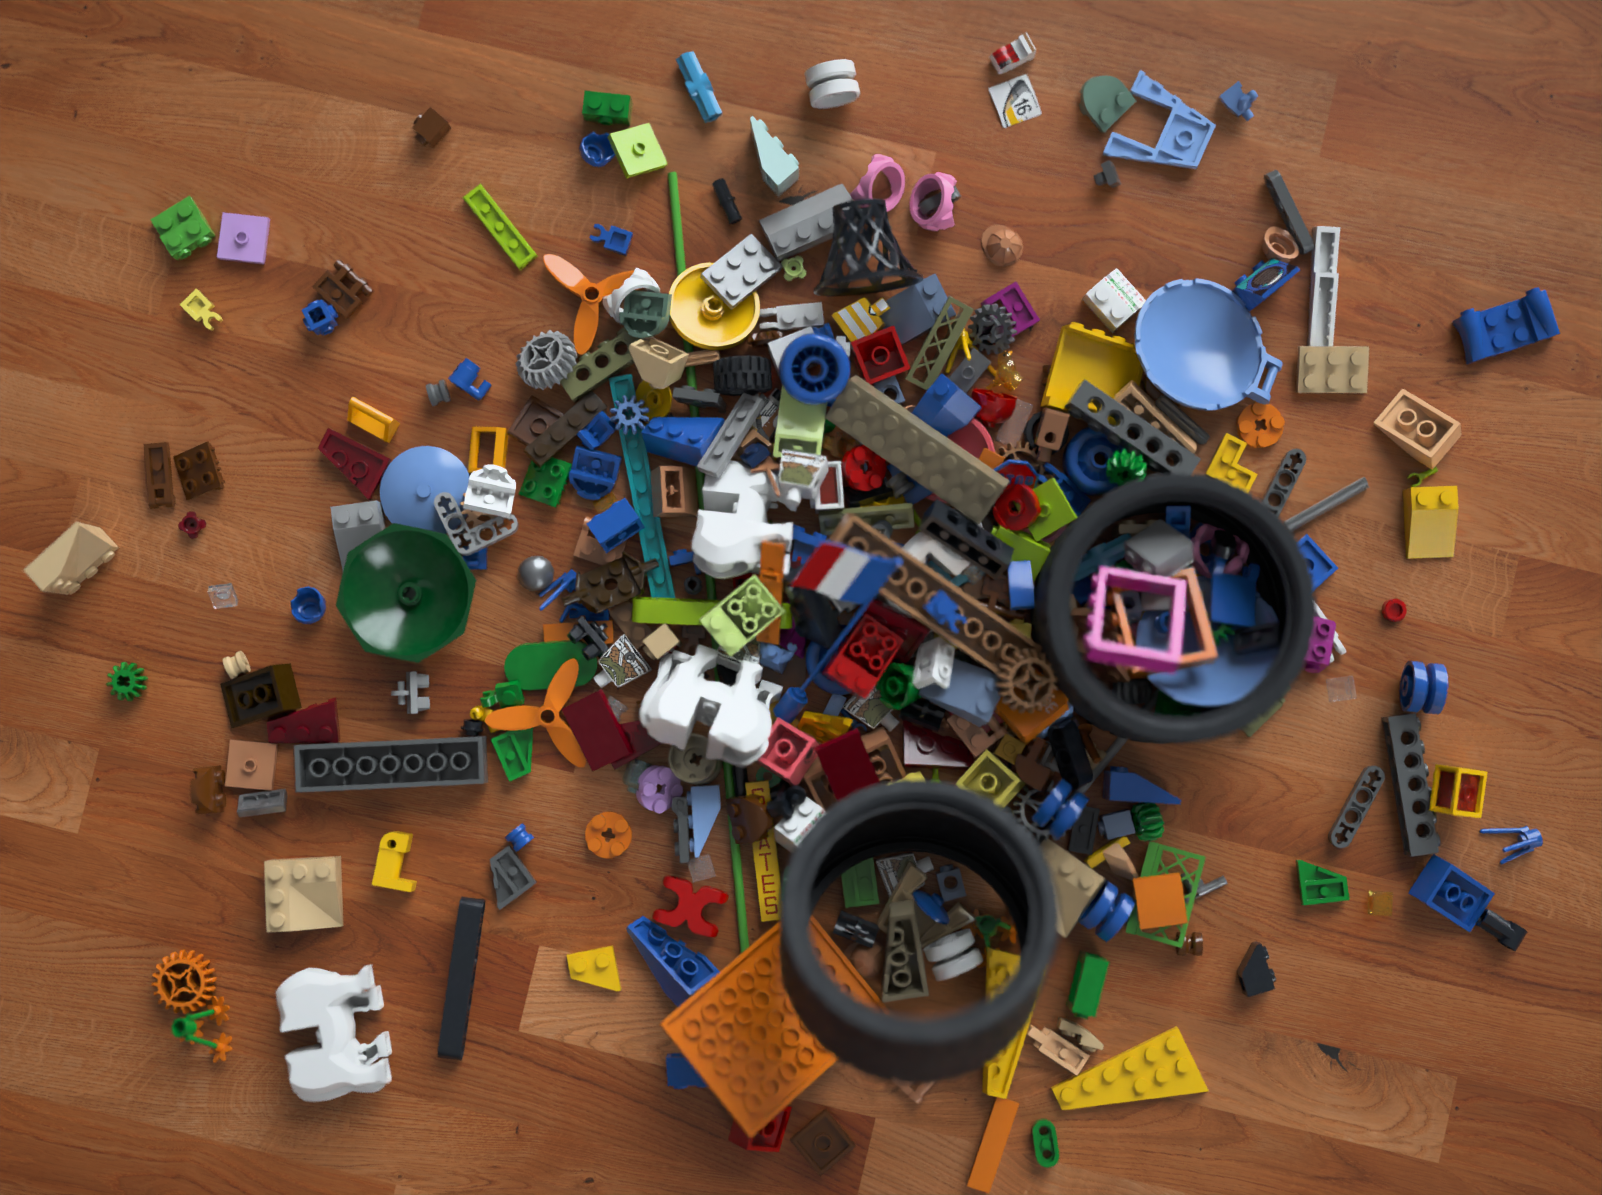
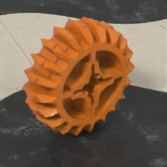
M185 949L180 950L179 955L175 951L170 953V957L162 958L163 964L159 963L156 965L160 972H155L152 976L158 979V981L152 982L151 986L158 987V990L153 992V995H161L158 1003L161 1004L166 1001V1010L173 1007L174 1013L182 1010L183 1014H187L189 1010L197 1011L198 1006L204 1007L206 1005L205 1000L212 999L213 996L210 992L215 991L216 987L211 985V983L217 981V977H211L210 974L215 969L207 968L210 960L202 962L203 954H199L195 958L194 950L189 951L188 954ZM177 963L190 965L184 972L172 969ZM197 972L200 976L201 984L198 983L196 980ZM186 977L188 985L182 987L181 982L183 981H181V978ZM168 980L173 984L172 991L169 988ZM185 991L197 995L192 1000L179 998Z

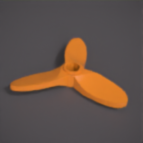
M546 254L543 256V262L547 271L564 288L581 298V305L574 326V346L576 353L582 356L590 350L594 342L599 322V306L603 302V297L612 294L614 289L622 287L624 281L630 278L635 270L612 275L595 284L590 283L576 267L556 255ZM595 292L598 294V297L594 300H589L586 298V294Z
M575 658L569 659L559 668L549 685L543 705L540 707L518 705L497 709L487 715L485 723L491 728L508 731L525 730L541 725L547 729L553 743L569 762L575 766L584 767L587 760L570 726L560 717V710L569 699L576 684L579 672L578 661ZM544 710L552 711L554 719L550 721L545 720L542 717V712Z

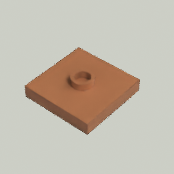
M230 740L225 786L273 790L278 744Z

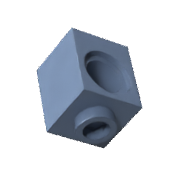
M895 375L873 383V387L883 394L886 391H893L896 395L894 401L899 405L905 403Z
M1138 591L1120 592L1123 604H1128L1132 607V609H1125L1128 625L1134 624L1141 619L1142 615Z
M1124 809L1099 815L1100 821L1097 822L1100 835H1104L1105 839L1109 840L1135 833L1130 810Z
M953 864L939 867L940 871L935 872L942 899L948 901L966 896L959 867H953ZM952 875L956 878V884L952 888H947L944 886V879Z

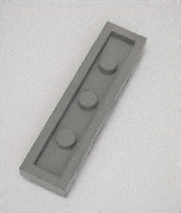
M746 393L741 395L697 465L700 472L716 478L721 476L764 407L763 399Z

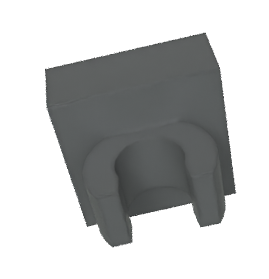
M1111 161L1102 163L1103 172L1093 176L1096 184L1099 186L1107 182L1112 188L1121 185L1115 166Z

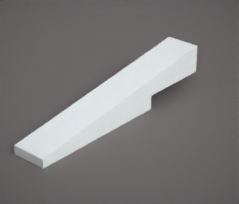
M1313 227L1312 240L1314 250H1312L1308 346H1333L1339 278L1337 262L1340 227Z

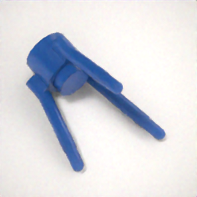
M571 569L568 573L564 572L559 579L538 594L542 597L559 584L561 585L539 607L540 611L544 610L564 589L569 593L573 590L574 592L576 591L577 573ZM566 606L559 620L560 623L564 622L571 610L568 609V606Z
M1528 826L1521 828L1480 829V833L1521 834L1517 837V844L1505 847L1502 851L1505 853L1518 848L1522 849L1500 860V864H1505L1543 845L1541 833L1536 828L1529 830Z

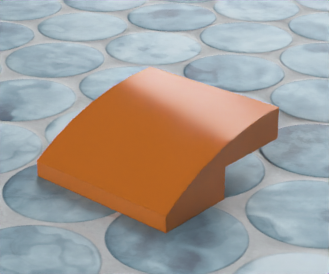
M1179 872L1132 879L1140 929L1187 923L1185 900Z

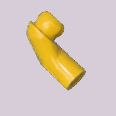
M481 705L475 706L470 710V717L473 720L485 722L487 715L493 712V710ZM488 726L490 733L499 731Z

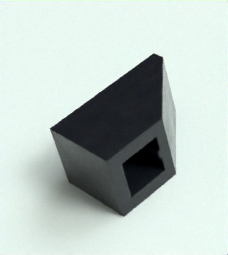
M1257 941L1251 943L1236 971L1242 992L1247 997L1275 989L1273 982H1276V977L1273 969H1269L1267 964L1269 959L1267 948Z

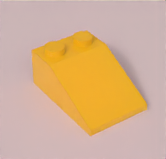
M1457 486L1411 487L1403 490L1406 559L1454 557L1458 519Z

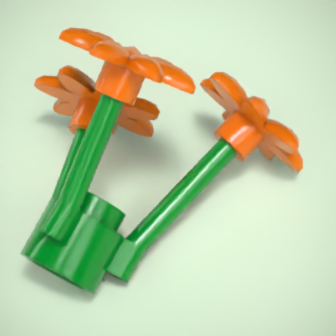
M975 909L973 912L975 921L963 926L962 929H971L973 937L977 933L985 940V954H981L983 961L977 965V968L986 966L987 971V947L991 948L990 937L995 935L997 931L1004 932L1001 941H1005L1009 937L1011 942L1015 944L1017 932L1012 917H1010V920L1004 916L1001 919H994V917L988 914L980 917L979 911Z
M213 996L211 999L212 1004L207 1005L209 1010L197 1014H188L186 1018L175 1019L171 1027L172 1034L175 1037H180V1042L186 1040L192 1045L196 1042L211 1047L212 1049L209 1051V1054H215L213 1058L214 1063L219 1059L222 1061L226 1060V1052L232 1051V1047L228 1046L232 1041V1036L226 1038V1034L222 1032L219 1040L213 1039L212 1042L198 1038L204 1036V1033L198 1029L204 1025V1021L196 1022V1019L209 1016L210 1020L216 1018L218 1026L222 1024V1019L228 1021L229 1017L225 1012L230 1007L224 1005L223 996L219 999Z

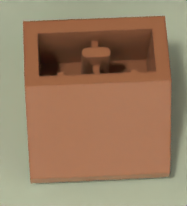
M659 466L652 470L653 517H698L696 471L683 466Z

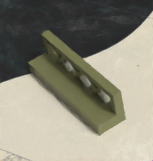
M948 296L911 365V369H909L905 377L906 380L925 390L930 388L939 376L974 311L973 308ZM951 303L959 306L960 309L955 319L949 320L947 310ZM944 316H945L946 321L941 323V321L943 320V318H944ZM947 324L948 332L943 340L938 341L936 334L938 327ZM934 336L935 342L930 343ZM936 345L937 352L933 360L927 361L926 349ZM923 357L924 363L919 364ZM925 366L927 371L921 382L912 377L916 368Z
M912 503L819 511L820 529L823 535H832L846 513L854 514L869 526H872L879 520H885L891 524L893 529L914 528V507H912Z

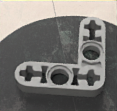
M447 492L439 493L434 499V506L451 541L463 556L478 552L513 535L518 530V521L512 514H510V518L497 516L477 527L469 529L451 494ZM441 499L451 500L448 504L452 512L454 510H457V512L448 515L443 506L439 507L442 504ZM458 518L461 520L462 525L458 530L449 528L451 519ZM508 519L509 522L514 521L511 524L512 528L510 530L504 527L499 529L501 535H497L493 524L497 523V527H501L504 525L503 520ZM486 528L491 529L493 537L487 541L482 540L480 532ZM463 533L465 540L472 542L469 544L470 549L459 548L462 542L459 536L455 539L453 536Z

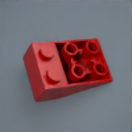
M865 613L834 653L822 674L858 699H866L904 640Z

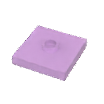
M222 213L217 258L265 264L270 219L268 217Z

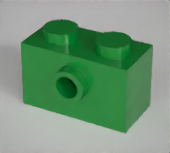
M584 91L582 108L584 120L599 122L602 125L618 124L630 126L633 105L631 96Z

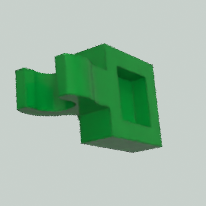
M519 680L498 683L495 686V690L484 691L482 693L483 697L480 698L482 707H490L499 702L500 707L505 708L523 705L525 701Z

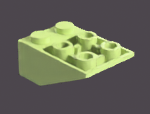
M782 385L773 457H782L783 449L821 455L827 403L809 405L799 402L789 395Z
M754 575L699 619L731 657L785 611Z

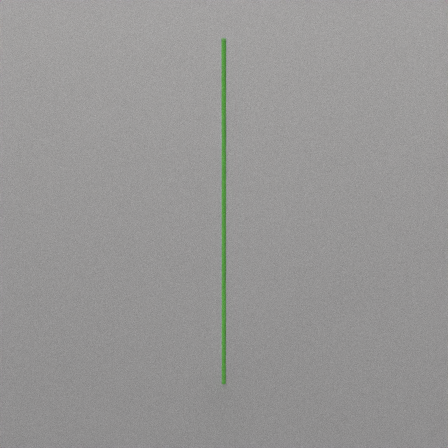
M669 172L668 183L678 277L686 270L677 173ZM683 339L684 352H694L693 344ZM695 366L686 367L687 386L694 387L697 390ZM689 405L690 417H700L699 407ZM695 466L699 510H704L702 489L705 473L700 472L697 466ZM705 573L707 599L717 600L715 578ZM711 634L712 649L717 650L720 644ZM715 666V667H714L715 682H719V677H718L717 669H716V666ZM723 760L726 798L735 796L732 764ZM728 815L740 953H742L749 947L741 853L740 844H736L732 836V825Z

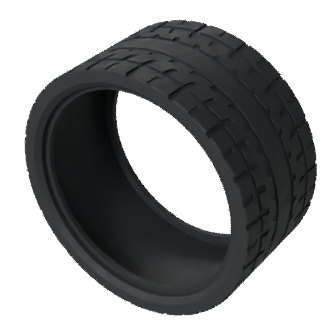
M1186 473L1161 474L1145 477L1142 481L1140 479L1111 491L1068 525L1063 533L1054 541V545L1050 547V553L1036 577L1035 583L1037 585L1033 588L1035 607L1031 609V624L1034 629L1032 631L1033 641L1042 647L1040 653L1046 654V659L1051 663L1050 668L1055 672L1053 675L1059 679L1054 681V684L1058 685L1059 689L1068 698V702L1073 706V711L1090 721L1097 728L1103 731H1110V734L1120 738L1155 744L1189 743L1212 740L1239 731L1240 728L1247 727L1257 721L1259 716L1269 712L1292 687L1291 683L1296 681L1312 644L1310 639L1313 638L1315 628L1316 601L1315 597H1313L1314 585L1312 576L1309 572L1306 558L1299 549L1300 545L1276 513L1273 514L1270 511L1271 509L1261 500L1256 499L1249 492L1239 487H1233L1231 483L1220 479H1212L1208 476L1197 474L1186 476ZM1166 505H1190V518L1224 529L1226 532L1238 536L1249 544L1250 551L1246 562L1248 566L1250 563L1260 565V572L1256 581L1260 597L1268 606L1272 607L1278 622L1283 626L1282 644L1273 664L1262 680L1236 702L1220 707H1208L1202 710L1201 715L1192 717H1170L1149 713L1133 707L1111 693L1095 677L1084 661L1077 646L1071 622L1070 600L1075 573L1084 553L1095 537L1105 527L1121 519L1146 513H1166Z
M899 780L860 790L830 807L827 812H824L812 824V828L806 831L799 841L798 847L795 848L784 876L781 893L780 966L784 987L795 1014L800 1018L807 1032L816 1038V1042L828 1053L830 1052L833 1057L845 1065H851L853 1069L866 1075H872L875 1078L891 1082L896 1080L899 1083L924 1084L940 1082L941 1079L950 1080L963 1076L965 1073H970L984 1066L986 1061L988 1063L992 1061L1017 1038L1019 1031L1023 1030L1036 1006L1056 947L1060 919L1059 906H1057L1059 899L1052 871L1048 862L1044 860L1045 856L1037 842L1033 840L1027 829L1022 824H1019L1017 819L1004 808L1002 809L992 800L984 796L981 797L978 793L945 782L937 783L932 780ZM906 851L935 854L966 866L995 890L1008 909L1019 941V967L1010 980L988 1000L967 1011L947 1017L932 1019L900 1017L877 1010L861 1002L839 985L827 971L815 950L808 926L819 899L840 875L860 862L872 857Z

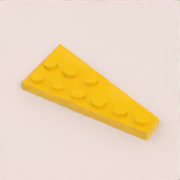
M987 947L986 1000L997 993L1010 980L1019 967L1020 955ZM1031 1013L1023 1030L1019 1031L1017 1038L1000 1055L989 1063L987 1061L984 1063L983 1093L1003 1099L1007 1098L1033 1013Z
M1177 1026L1051 1087L1062 1110L1209 1091Z

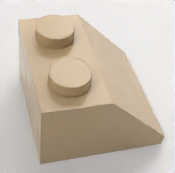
M654 337L642 338L629 346V351L641 378L649 382L651 387L664 389L681 379L689 356L688 353Z

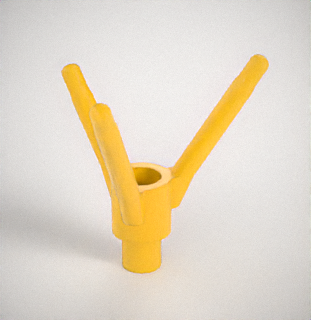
M965 327L952 350L945 370L946 373H950L959 349L964 350L968 361L971 360L969 348L971 350L975 348L979 351L973 345L968 332L965 331ZM989 365L987 369L994 377L997 376V372Z

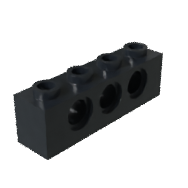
M936 499L924 512L918 530L995 580L1010 566L1014 548L942 501Z

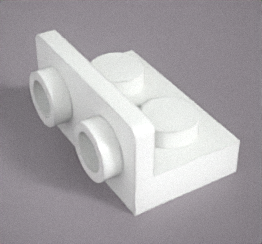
M940 637L920 644L912 684L918 689L933 683H937L943 688L949 687L955 648Z

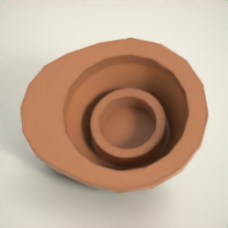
M992 225L983 233L982 247L992 263L1004 267L1018 261L1023 251L1022 239L1018 233L1002 225Z
M1276 226L1270 227L1266 231L1263 238L1262 251L1267 259L1270 260L1272 258L1288 263L1298 256V245L1288 231Z
M874 941L872 948L855 942L844 950L843 954L863 979H874L883 973L885 949L877 941Z

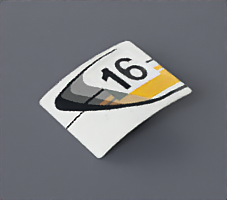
M1026 74L989 88L1004 128L1041 114L1037 98Z

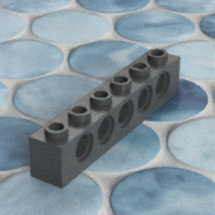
M1085 379L1078 385L1064 406L1069 410L1068 413L1076 419L1081 418L1087 422L1090 429L1106 435L1107 440L1112 444L1122 446L1128 453L1135 450V456L1142 455L1147 468L1154 472H1160L1163 475L1186 473V476H1190L1201 460ZM1089 403L1094 404L1096 406L1097 413H1092L1089 411ZM1108 417H1112L1115 419V427L1111 426L1108 423ZM1127 430L1134 432L1135 440L1127 436ZM1147 443L1154 446V453H1150L1147 450ZM1166 456L1173 459V466H1169L1166 463Z
M1416 713L1382 717L1404 855L1413 857L1439 853L1438 846H1440L1441 841L1434 825L1437 822V817L1434 811H1429L1432 790L1427 783V777L1429 776L1428 766L1423 760L1425 746L1419 736V731H1421L1420 719L1416 717ZM1403 732H1406L1409 736L1406 744H1403L1400 739ZM1407 755H1410L1413 759L1410 767H1407L1404 763ZM1411 778H1414L1417 783L1414 790H1410L1408 786ZM1415 801L1420 803V810L1417 813H1414L1412 810V805ZM1422 824L1424 827V833L1421 836H1418L1416 834V828L1418 825Z

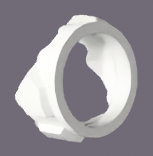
M636 268L631 277L624 281L622 287L614 289L612 294L603 297L604 308L617 323L621 324L619 312L624 310L620 308V304L630 292L639 288H646L647 292L660 293L658 284L646 271Z

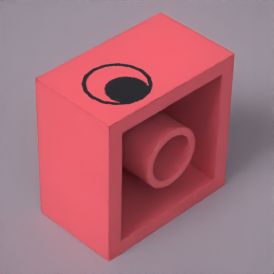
M777 718L771 727L768 747L756 762L795 786L799 784L816 759L817 754L814 747L819 744L812 737L782 719Z

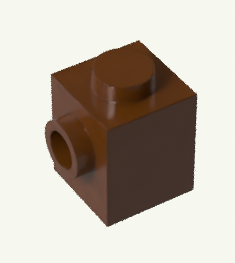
M431 107L415 119L414 126L412 127L416 133L415 138L422 145L426 146L429 144L432 148L451 129L449 123Z

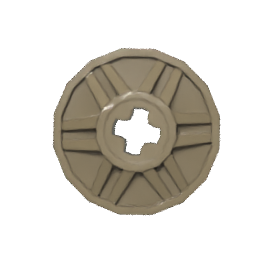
M694 733L690 734L684 750L672 745L668 756L670 769L676 777L689 784L699 786L709 784L718 777L722 770L723 760L707 759L709 739ZM696 756L703 758L700 760L701 765L693 763L696 761Z

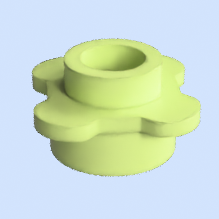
M801 256L782 260L781 265L785 270V280L792 281L793 278H804L806 276Z

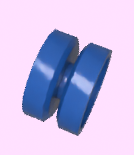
M1408 661L1403 668L1400 680L1399 696L1402 710L1419 712L1422 709L1424 713L1439 715L1444 708L1447 698L1448 674L1444 664L1428 663L1425 667L1423 662Z
M1064 779L1059 782L1032 818L1035 823L1042 827L1053 817L1055 820L1049 827V833L1057 840L1067 828L1070 829L1082 814L1081 810L1089 801V798L1081 792L1076 793L1070 801H1067L1066 798L1072 791V785Z
M1109 881L1105 882L1078 921L1087 929H1092L1096 926L1095 934L1106 942L1120 930L1135 905V900L1126 893L1117 896L1118 888Z

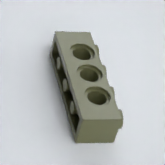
M624 327L616 333L617 337L611 341L606 339L597 346L598 350L592 354L587 352L578 359L577 365L572 367L573 372L567 374V379L563 378L560 381L573 402H578L591 390L594 391L606 383L609 378L616 376L634 364L629 346L642 338L629 335V332ZM619 345H626L628 350L625 354H616V348ZM602 357L607 358L609 363L606 367H597L598 359ZM580 371H588L589 378L587 380H578Z

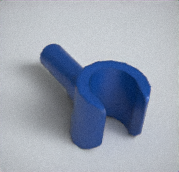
M843 708L840 711L845 718L853 720L851 724L852 730L862 726L867 732L866 726L861 722H857L847 710Z

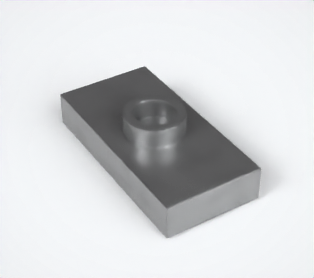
M975 348L970 351L971 360L968 361L965 357L948 378L965 393L969 391L991 364V361Z
M286 789L239 795L237 808L239 818L286 811L287 791Z

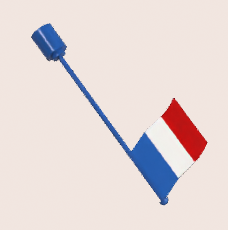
M829 541L820 542L790 585L810 588L838 600L862 604V607L802 687L788 688L773 709L777 718L787 723L794 721L808 702L805 689L898 565H902L900 558L890 560L871 556L842 544Z

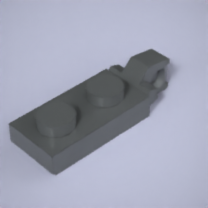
M674 796L672 799V810L678 816V819H674V833H679V842H675V856H680V863H688L690 860L687 796Z

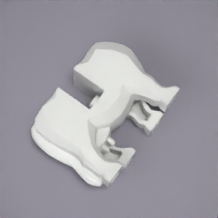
M730 460L719 478L705 474L702 489L704 510L698 511L697 528L692 540L693 562L700 570L714 578L720 579L736 577L747 573L760 574L762 541L785 545V551L790 552L793 522H787L783 525L779 523L767 524L766 512L769 508H778L777 503L771 502L779 501L785 504L790 511L797 510V506L793 507L785 502L787 495L781 493L779 486L780 470L771 471L781 494L780 497H776L766 471L751 473L752 468L743 461ZM785 554L784 576L790 570V554Z
M700 644L697 646L694 656L676 650L673 651V654L669 653L664 656L659 663L657 678L646 693L639 711V719L642 725L647 728L648 734L661 743L672 744L684 750L697 720L704 725L713 726L709 736L707 759H722L741 767L750 765L758 760L765 753L768 747V737L771 734L769 705L772 702L779 701L783 687L761 680L763 667L747 660L741 661L740 669L736 676V683L732 687L721 682L706 681L704 679V672L716 666L719 652ZM761 680L760 687L756 689L755 684Z
M372 964L364 966L357 975L342 976L337 972L320 968H307L289 977L280 985L276 991V1000L281 1016V1032L319 1025L317 1038L320 1044L296 1048L285 1056L289 1069V1080L293 1092L299 1098L308 1102L327 1101L343 1096L351 1091L362 1093L376 1092L392 1081L388 1058L381 1059L371 1065L379 1057H386L392 1053L389 1032H382L369 1045L360 1044L355 1038L356 1023L353 1015L354 1012H367L370 1009L380 1010L384 1007L381 986H375Z

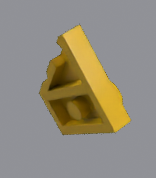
M805 711L797 729L816 741L825 743L847 733L853 720Z
M613 945L566 955L571 979L614 991L622 990Z

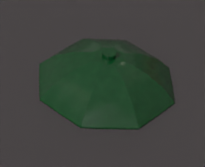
M393 523L347 553L336 607L365 652L419 663L465 633L476 579L447 534Z

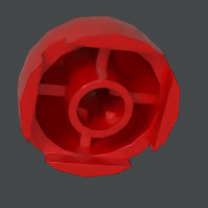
M974 389L971 394V398L982 407L975 417L982 420V425L995 427L996 423H1004L1012 417L1017 402V397L1002 392L998 394L994 393L993 390Z

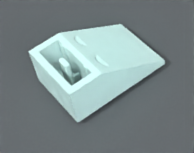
M752 116L750 118L751 133L764 182L779 197L799 180V162L791 153L787 155L782 149L784 145L776 136L773 138L767 132L769 130L761 119L757 121Z

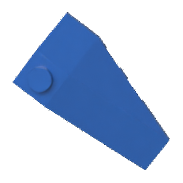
M941 373L923 395L912 414L948 438L950 434L958 429L961 430L966 427L982 407Z
M644 916L626 927L628 934L662 990L677 1007L720 972L705 955L699 951L696 954L685 947V942L674 940L667 935L666 930Z

